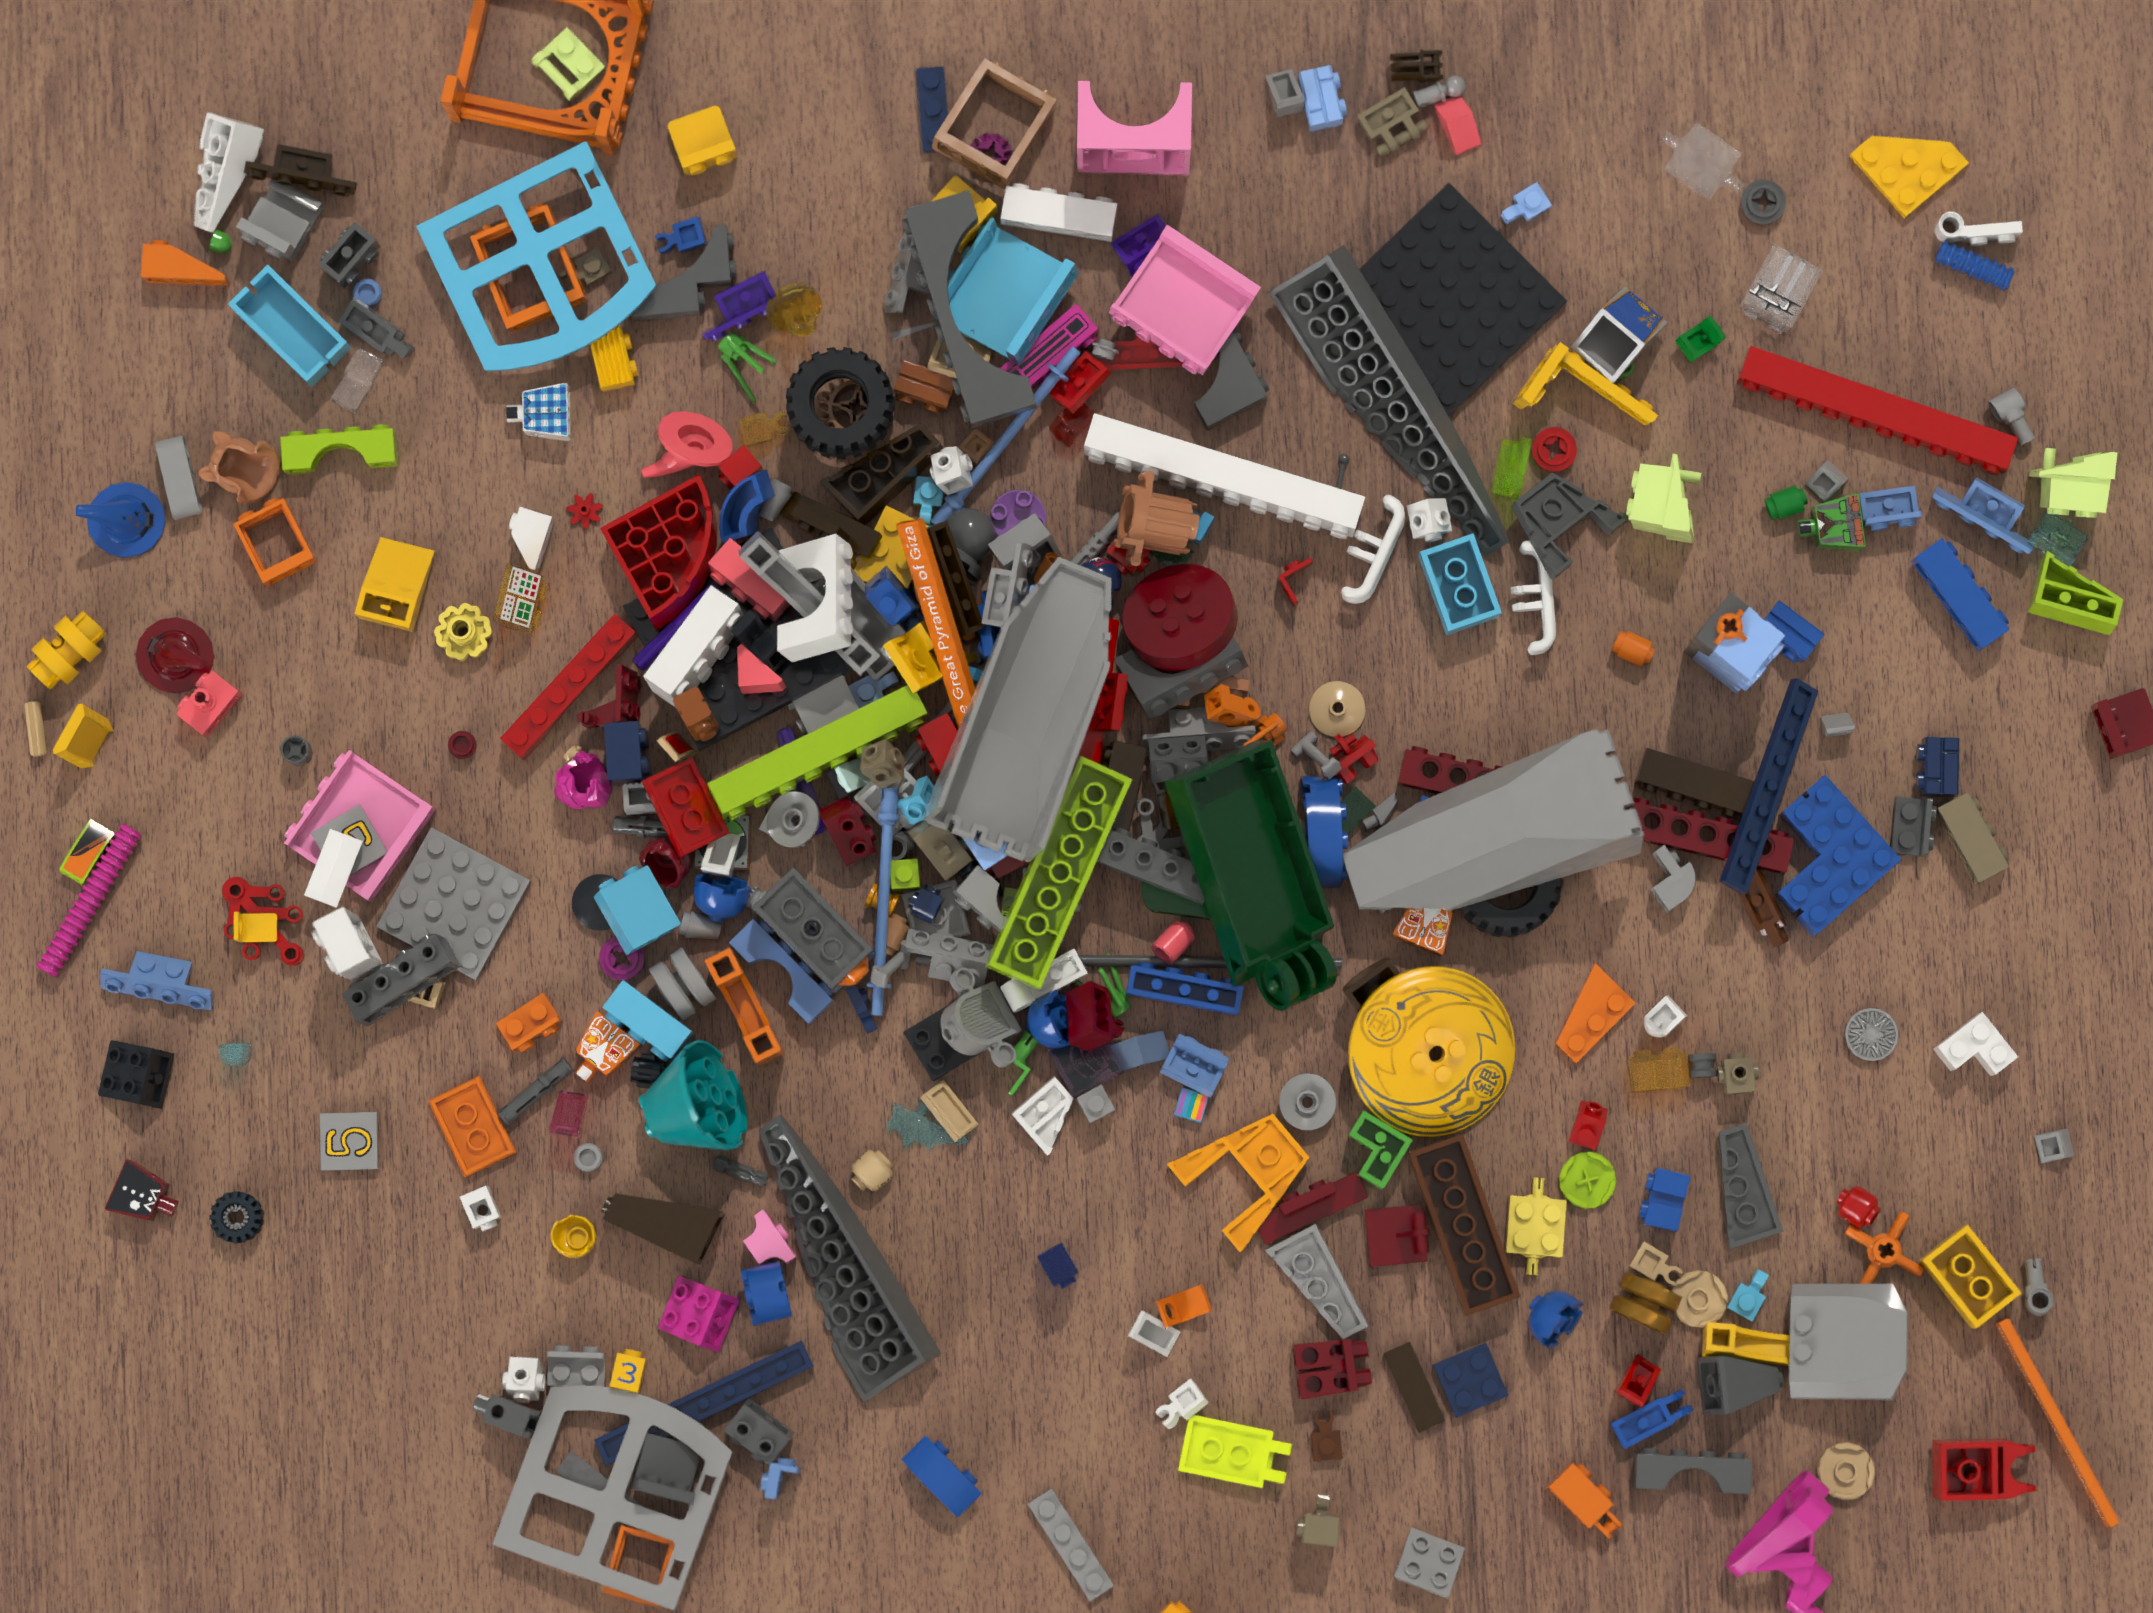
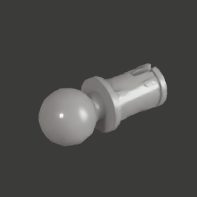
M1459 76L1449 77L1444 85L1436 81L1435 85L1412 92L1415 104L1420 109L1439 101L1446 102L1445 96L1447 95L1453 98L1460 97L1465 92L1466 83Z

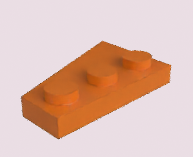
M1594 963L1555 1045L1576 1064L1636 1002Z

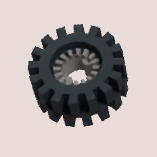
M239 1191L227 1192L223 1194L224 1196L219 1197L216 1200V1204L212 1205V1214L209 1215V1220L212 1221L211 1228L215 1230V1234L224 1241L232 1243H244L255 1238L254 1236L261 1231L260 1227L264 1223V1220H262L264 1212L261 1210L259 1201H256L252 1195ZM241 1210L244 1214L243 1223L236 1222L233 1225L229 1219L231 1212H239Z

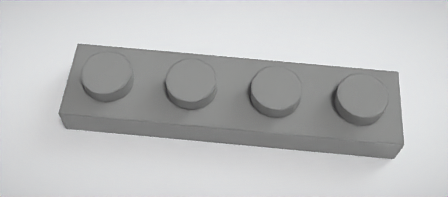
M1052 1488L1028 1503L1031 1511L1089 1601H1092L1114 1586Z

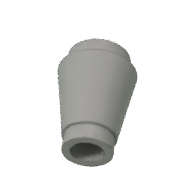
M772 478L771 484L775 496L764 503L760 509L759 516L774 522L792 496L790 492L793 487Z
M690 911V913L683 912L678 934L684 935V938L718 940L722 923L712 921L693 911Z

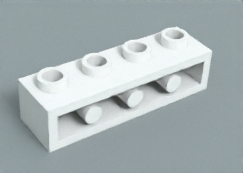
M1014 183L1012 187L1006 186L1001 224L1112 242L1117 203H1112V199L1107 197H1096L1095 200L1086 199L1084 198L1085 195L1076 192H1069L1067 196L1057 194L1056 190L1050 188H1041L1040 191L1030 190L1028 185Z

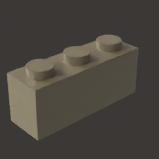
M1967 792L1937 808L1936 816L1974 885L2008 868L2007 861H2009V856L2003 846L1998 847L1993 838L1996 835L1990 822H1984L1979 812L1982 811V808L1975 796L1970 797Z

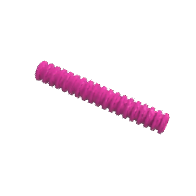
M125 824L119 825L121 829L119 832L116 831L114 833L116 837L114 840H110V847L105 848L106 854L100 856L102 860L100 863H96L97 869L91 871L93 874L91 878H87L88 884L82 886V889H84L82 893H78L79 899L73 901V909L69 908L70 914L64 916V924L60 923L59 927L61 929L55 931V939L51 938L50 942L52 944L50 947L46 946L45 950L47 952L40 956L42 958L41 962L37 961L36 963L39 969L53 977L60 975L58 973L59 969L64 968L62 964L64 961L67 962L69 960L68 954L73 953V946L78 945L77 939L82 938V931L87 930L86 924L91 923V916L96 915L95 909L101 907L99 903L101 900H105L104 894L110 892V884L114 885L113 879L119 877V869L123 870L124 866L122 864L128 862V854L132 855L133 851L131 849L133 846L137 847V839L141 840L142 838L141 833Z

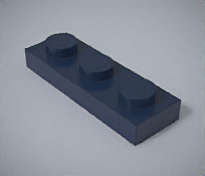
M944 66L917 68L923 153L938 152L932 149L933 139L948 116Z

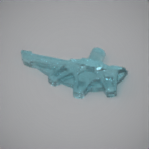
M921 1099L915 1111L906 1110L904 1106L894 1102L892 1118L885 1125L889 1131L894 1128L898 1130L903 1136L902 1144L906 1147H909L912 1141L925 1143L926 1148L931 1149L934 1147V1144L954 1143L962 1146L970 1140L963 1136L957 1142H954L942 1126L930 1121L925 1116L928 1107Z

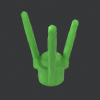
M731 332L718 346V349L723 352L721 359L727 363L751 402L755 403V396L732 360L734 359L737 362L743 358L759 373H763L764 369L747 354L748 349L772 364L776 363V359L748 342L743 336L739 338L734 332Z
M1109 966L1117 989H1114L1103 968H1099L1098 972L1110 993L1112 1018L1129 1009L1131 1005L1128 1002L1130 998L1126 995L1116 967ZM1080 980L1073 982L1077 987L1083 984Z

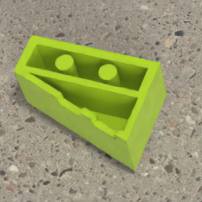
M2047 551L2039 563L2027 613L2110 635L2118 624L2123 599L2096 581H2090L2077 572V569L2071 565L2068 567L2054 558V554Z

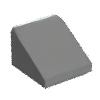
M1827 460L1805 484L1824 502H1827L1848 478Z
M1848 713L1821 717L1823 737L1825 736V738L1851 734L1855 730V725Z
M2068 1129L2035 1135L2041 1163L2074 1156Z

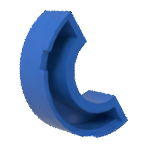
M1324 775L1300 776L1306 843L1321 887L1339 888L1341 881L1347 880V871L1343 863V849H1348L1347 832H1342V821H1346L1347 817L1346 804H1340L1342 779H1337L1336 775L1330 780Z

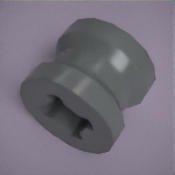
M1716 1054L1688 1055V1061L1691 1063L1689 1078L1717 1077V1070L1714 1068Z

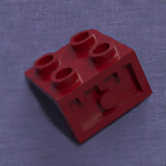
M2144 688L2110 700L2105 699L2096 702L2091 706L2110 759L2153 745V709Z

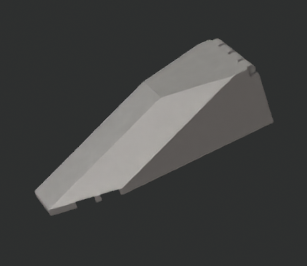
M1058 557L1002 625L925 810L926 814L923 819L928 824L946 831L949 823L952 822L954 824L951 833L973 841L977 832L980 834L978 844L998 852L1001 849L1002 843L1007 844L1004 854L1020 861L1030 862L1044 850L1110 667V662H1108V642L1110 641L1109 612L1111 611L1110 577Z
M1595 729L1579 734L1416 803L1343 853V861L1358 908L1374 910L1439 908L1451 911L1641 854L1644 834L1635 808L1626 811L1624 809L1634 804L1627 782L1615 783L1625 778L1618 756L1607 758V755L1616 752L1608 729L1600 732Z

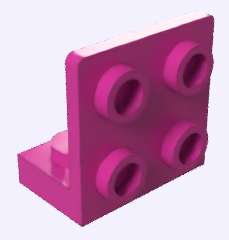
M678 1276L658 1329L719 1353L740 1299Z

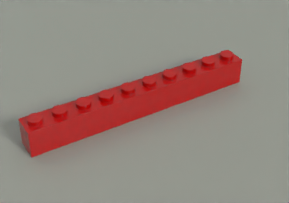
M1750 346L1746 353L1737 382L1742 384V388L1747 391L1757 393L1758 390L1767 392L1769 393L1768 397L1776 401L1784 402L1787 399L1796 402L1795 406L1800 409L1811 411L1813 408L1822 411V416L1826 418L1848 420V424L1852 427L1876 430L1875 434L1889 439L1892 436L1903 439L1902 443L1910 447L1918 448L1921 445L1929 448V452L1933 455L1945 457V454L1955 457V461L1962 465L1972 466L1973 463L1982 466L1984 472L1992 475L2004 474L2008 470L2018 437Z

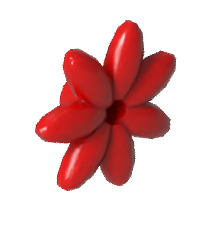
M592 493L588 494L584 501L579 495H574L577 505L566 507L567 511L576 513L570 520L571 524L581 520L583 528L588 529L589 519L595 522L601 521L595 512L600 510L603 505L601 503L592 504Z

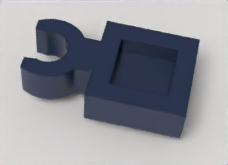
M856 985L845 989L867 1034L877 1030L878 1028L866 1006L871 1001L865 989L858 990Z

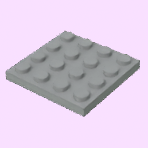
M431 827L376 927L413 947L418 945L419 940L428 934H438L445 937L461 965L456 970L477 981L531 881Z

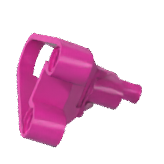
M1804 1470L1732 1550L1725 1562V1567L1736 1577L1742 1576L1748 1571L1754 1573L1781 1570L1791 1579L1784 1606L1792 1613H1824L1813 1602L1828 1588L1833 1577L1816 1563L1814 1532L1828 1519L1833 1511V1507L1824 1500L1829 1493V1488L1810 1471Z

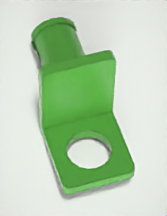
M1024 1031V1034L1014 1046L1016 1059L1012 1063L1024 1072L1008 1093L1011 1097L1014 1096L1031 1072V1069L1025 1066L1027 1064L1025 1060L1039 1043L1033 1037L1028 1045L1025 1046L1031 1037V1034Z

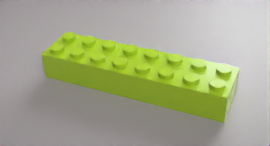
M906 685L707 783L708 789L723 819L729 817L730 821H733L745 815V809L752 805H755L756 809L771 802V796L779 792L781 795L796 790L797 783L802 780H806L807 783L813 782L822 777V771L830 767L834 770L835 767L846 763L848 758L854 755L857 758L862 757V748L884 739L892 743L898 739L899 733L905 730L908 733L916 731L917 728L923 726L927 717V711L918 693H913L909 686Z
M1077 757L1045 848L1031 860L985 967L1036 990L1041 989L1131 784V778L1085 757Z

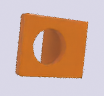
M1203 1284L1156 1301L1165 1328L1212 1311ZM1166 1305L1170 1308L1172 1319L1166 1313Z

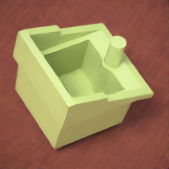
M2045 448L2043 468L2028 471V477L2041 478L2040 508H2047V514L2069 515V510L2076 511V517L2097 518L2098 513H2106L2111 479H2115L2117 452H2098L2073 457L2071 463L2054 466L2056 449Z
M1672 454L1670 467L1640 464L1639 471H1634L1631 487L1634 488V499L1629 498L1626 515H1629L1628 520H1631L1633 528L1665 535L1668 540L1693 544L1692 514L1688 508V500L1685 498L1683 481L1700 484L1702 473L1682 470L1677 454Z

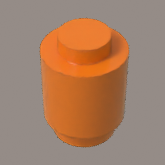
M1620 630L1611 651L1617 653V657L1641 667L1643 662L1649 664L1655 649L1651 647L1652 641L1630 631L1625 633Z

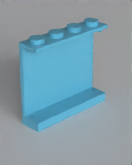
M990 217L987 224H983L979 228L976 235L977 239L973 245L967 247L961 258L962 262L958 268L950 272L948 282L949 305L955 324L961 334L1020 365L1079 275V272L1074 262L1066 258L1063 263L998 228L995 219ZM935 314L934 317L938 320V316Z

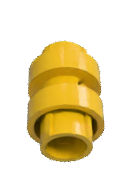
M83 610L73 620L65 615L53 627L59 634L51 642L43 637L31 649L36 657L26 667L50 690L60 680L68 685L80 673L75 668V665L82 658H85L90 663L102 651L97 643L107 633Z

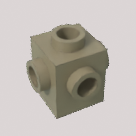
M887 739L862 748L860 768L865 777H868L879 789L904 780L905 758L898 748H894Z
M1745 1053L1727 1054L1728 1059L1722 1060L1721 1066L1717 1067V1079L1719 1084L1723 1083L1724 1095L1755 1092V1080H1759L1758 1064L1753 1063L1752 1057L1745 1058ZM1735 1069L1740 1070V1078L1736 1077Z

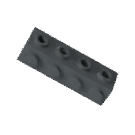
M1116 827L1115 831L1110 830L1096 864L1201 905L1204 903L1205 900L1192 862L1184 859L1185 853L1169 848L1168 852L1157 848V842L1147 838H1142V841L1131 838V832Z
M428 934L419 940V944L412 949H405L395 956V960L373 969V974L367 978L351 983L349 989L343 992L342 995L356 1022L365 1026L371 1025L461 967L447 939L438 934Z

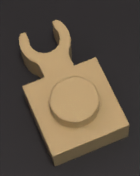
M1644 1241L1629 1267L1655 1281L1659 1274L1669 1285H1676L1674 1281L1669 1279L1670 1271L1674 1270L1679 1274L1683 1273L1679 1267L1666 1265L1665 1262L1669 1256Z

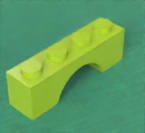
M385 424L373 425L372 430H361V427H346L344 432L333 433L332 429H318L316 434L305 435L304 431L288 432V436L280 437L282 470L287 475L315 473L321 458L328 452L339 448L357 451L364 457L370 468L399 466L397 434L393 428H389V425Z

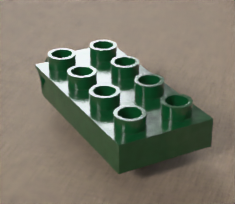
M1273 741L1249 743L1164 781L1233 986L1235 987L1255 977L1264 999L1270 1006L1279 1011H1284L1316 994L1332 988L1336 982V967L1331 954L1322 944L1325 932L1334 928V923Z

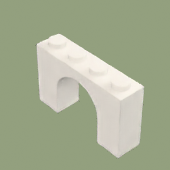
M837 534L778 550L809 582L825 579L826 593L822 603L812 614L805 618L777 626V651L791 662L851 646V634L853 632L851 623V609L853 607L851 598V583L853 581L851 558L853 552L851 545Z

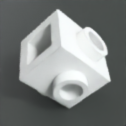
M957 446L943 448L940 452L931 455L932 466L930 467L932 479L947 495L973 486L970 473L973 465L968 454H964Z
M1446 498L1425 499L1407 505L1413 539L1425 538V542H1434L1441 540L1442 534L1452 531Z
M510 1357L508 1372H504L502 1380L503 1389H506L510 1399L517 1403H529L530 1400L539 1401L540 1391L545 1389V1374H542L543 1368L539 1359Z

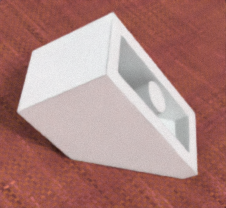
M519 507L518 514L513 513L509 529L512 530L513 539L532 573L538 574L555 521L551 516Z

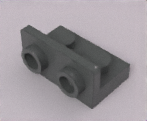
M1895 797L1890 847L1896 854L1925 857L1928 855V850H1933L1934 834H1930L1931 822L1935 823L1937 806L1932 805L1933 798Z

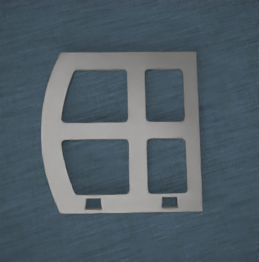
M571 1385L551 1387L492 1545L675 1611L733 1452L717 1436L696 1420L650 1397L603 1386ZM567 1411L609 1412L626 1415L630 1418L606 1488L603 1491H598L553 1475L545 1469ZM652 1426H657L670 1433L705 1460V1465L695 1490L696 1494L693 1505L690 1504L686 1517L682 1520L628 1502L625 1498L643 1448L646 1434H648ZM707 1475L716 1477L710 1495L701 1491ZM537 1493H542L594 1513L592 1526L582 1553L579 1556L568 1554L522 1536L523 1525L533 1498ZM622 1522L674 1542L675 1547L661 1584L654 1585L602 1565L601 1560L615 1523ZM675 1560L685 1562L678 1580L670 1576Z

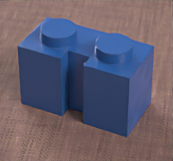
M1655 1168L1653 1173H1648L1645 1183V1189L1649 1190L1647 1201L1642 1200L1638 1217L1643 1218L1641 1224L1678 1232L1690 1176L1660 1168Z

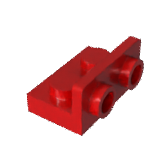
M1085 351L1064 373L1069 380L1066 382L1060 378L1049 394L1056 404L1060 407L1064 406L1074 414L1109 377L1111 372L1105 365Z

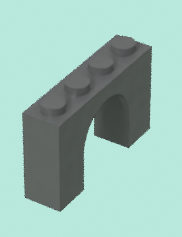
M1232 637L1226 648L1212 660L1176 674H1165L1155 670L1152 666L1142 661L1134 653L1133 649L1114 659L1120 673L1128 675L1127 686L1148 720L1164 714L1167 710L1188 701L1191 697L1212 688L1217 683L1248 667L1244 654L1234 637Z

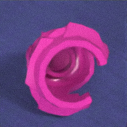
M581 750L575 754L572 761L561 767L555 775L554 794L558 800L569 806V808L605 807L608 798L612 794V785L607 780V770L601 760L593 753L587 754Z

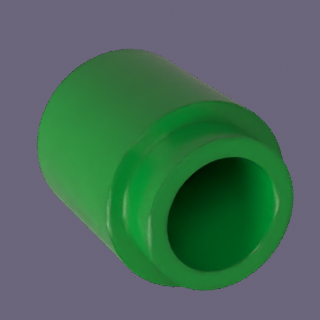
M1796 485L1771 493L1770 497L1764 499L1771 520L1777 518L1782 520L1804 512V505L1808 504L1804 489H1798Z

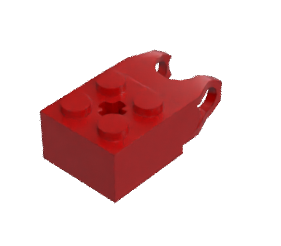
M2004 1438L1932 1440L1934 1498L1940 1501L2012 1499L2023 1493L2036 1492V1485L2015 1481L2011 1475V1464L2019 1456L2035 1452V1445L2017 1444ZM1963 1465H1968L1969 1470L1964 1471L1963 1476V1474L1961 1473V1469Z

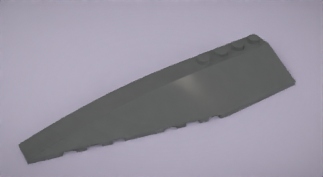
M1345 245L1269 291L1268 293L1327 388L1334 395L1338 394L1346 402L1344 406L1351 413L1355 412L1366 423L1364 427L1371 434L1375 433L1383 441L1382 446L1413 478L1417 477L1426 486L1424 490L1431 497L1446 498L1450 517L1454 516L1463 525L1462 530L1467 535L1474 533L1477 545L1486 555L1509 543V538L1489 494L1450 418Z

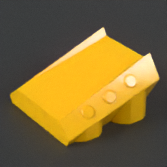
M78 704L54 746L53 753L79 768L93 767V760L109 732H114L109 719L83 704Z

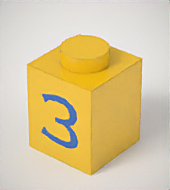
M625 1348L624 1354L617 1353L610 1387L640 1393L648 1360L641 1358L642 1352Z

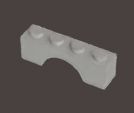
M977 865L954 890L953 893L957 896L955 901L968 911L971 908L979 915L976 919L987 929L993 927L996 931L1000 932L1005 918L997 905L999 883Z

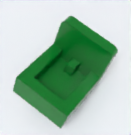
M1708 316L1674 341L1689 362L1692 363L1716 348L1726 336L1713 317Z

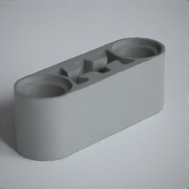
M184 435L156 441L157 456L174 520L202 514L201 500Z

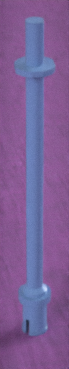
M1071 346L1056 367L1050 363L1047 365L1048 369L1052 372L1033 394L1037 408L1060 378L1066 382L1069 380L1064 373L1080 354L1073 346ZM1036 409L1020 413L1015 417L971 473L973 486L950 496L947 495L944 498L946 502L935 516L931 518L933 524L944 522L952 512L964 508V500Z
M882 788L880 790V813H877V819H880L879 822L882 824L874 966L883 967L886 964L893 825L896 824V820H899L900 814H897L899 789ZM867 982L866 987H873L871 1015L883 1016L884 988ZM887 983L886 988H891V984Z

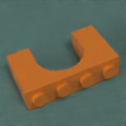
M728 948L704 960L743 1033V1039L755 1063L761 1067L785 1055L734 951Z

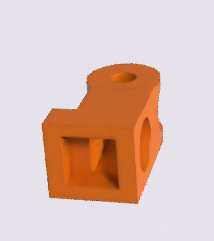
M1220 684L1204 695L1207 719L1230 727L1248 726L1250 722L1257 720L1261 715L1260 707L1254 699L1250 697L1243 699L1242 697L1230 694L1228 686Z

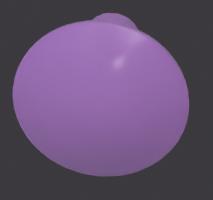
M1013 490L1000 496L994 503L990 518L995 526L996 536L998 537L1019 524L1020 521L1034 513L1045 526L1046 511L1042 502L1034 494L1026 490Z

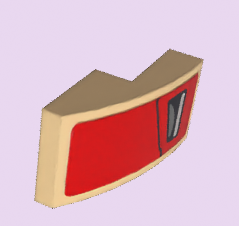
M676 731L670 732L657 740L658 744L677 764L685 758L688 759L697 754L690 744Z

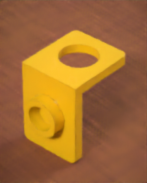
M234 912V940L237 942H276L277 914H242Z

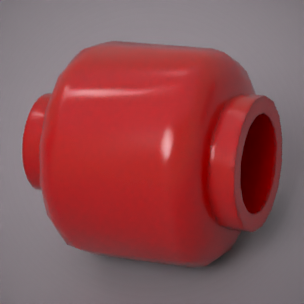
M1854 1186L1849 1191L1844 1189L1836 1201L1840 1205L1838 1216L1856 1228H1862L1865 1225L1870 1227L1881 1210L1878 1207V1198L1860 1186Z

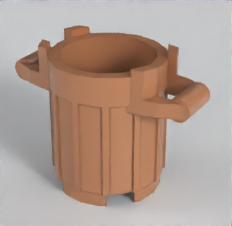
M1152 471L1141 472L1138 476L1137 485H1125L1122 490V495L1125 496L1118 517V539L1114 538L1115 547L1127 549L1125 564L1128 567L1140 565L1143 548L1176 555L1189 553L1190 548H1185L1189 539H1196L1199 525V515L1193 514L1192 507L1197 508L1198 505L1185 498L1153 493L1155 474Z

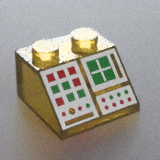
M506 564L493 618L499 626L533 634L534 627H539L542 611L538 610L540 600H545L548 592V584L545 583L544 576L511 564Z

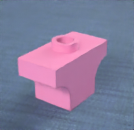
M764 1209L754 1215L756 1220L755 1231L743 1242L758 1264L761 1265L771 1258H781L788 1264L797 1258L786 1242L789 1235L781 1223L775 1225Z

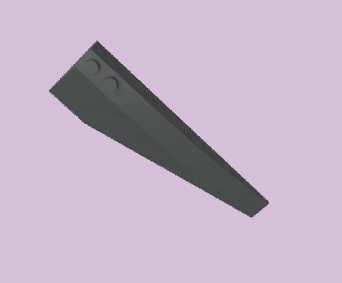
M779 1115L759 1129L770 1164L775 1166L778 1179H776L778 1188L783 1190L788 1204L785 1208L788 1217L793 1219L796 1228L794 1235L808 1276L813 1278L816 1291H814L816 1300L821 1302L826 1316L823 1320L826 1329L831 1331L834 1343H831L834 1353L863 1402H866L938 1357L941 1352L889 1265L852 1208L786 1119Z

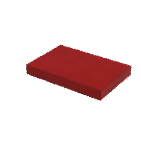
M693 757L641 781L679 858L730 833Z

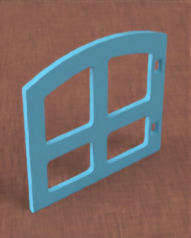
M587 141L416 226L485 371H505L537 366L581 350L624 322L657 287ZM572 168L577 169L592 200V206L540 233L536 232L520 200L521 194ZM592 171H594L600 186L591 189L585 177L592 173ZM496 206L502 207L517 238L516 245L467 270H461L445 238V233ZM602 227L606 229L629 280L600 309L580 321L549 260V254ZM631 248L638 263L628 266L623 252ZM525 265H529L556 319L559 332L533 341L498 346L473 293L475 290Z

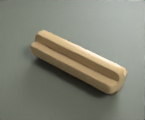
M30 701L24 705L30 754L33 757L44 756L47 751L41 704L38 701Z

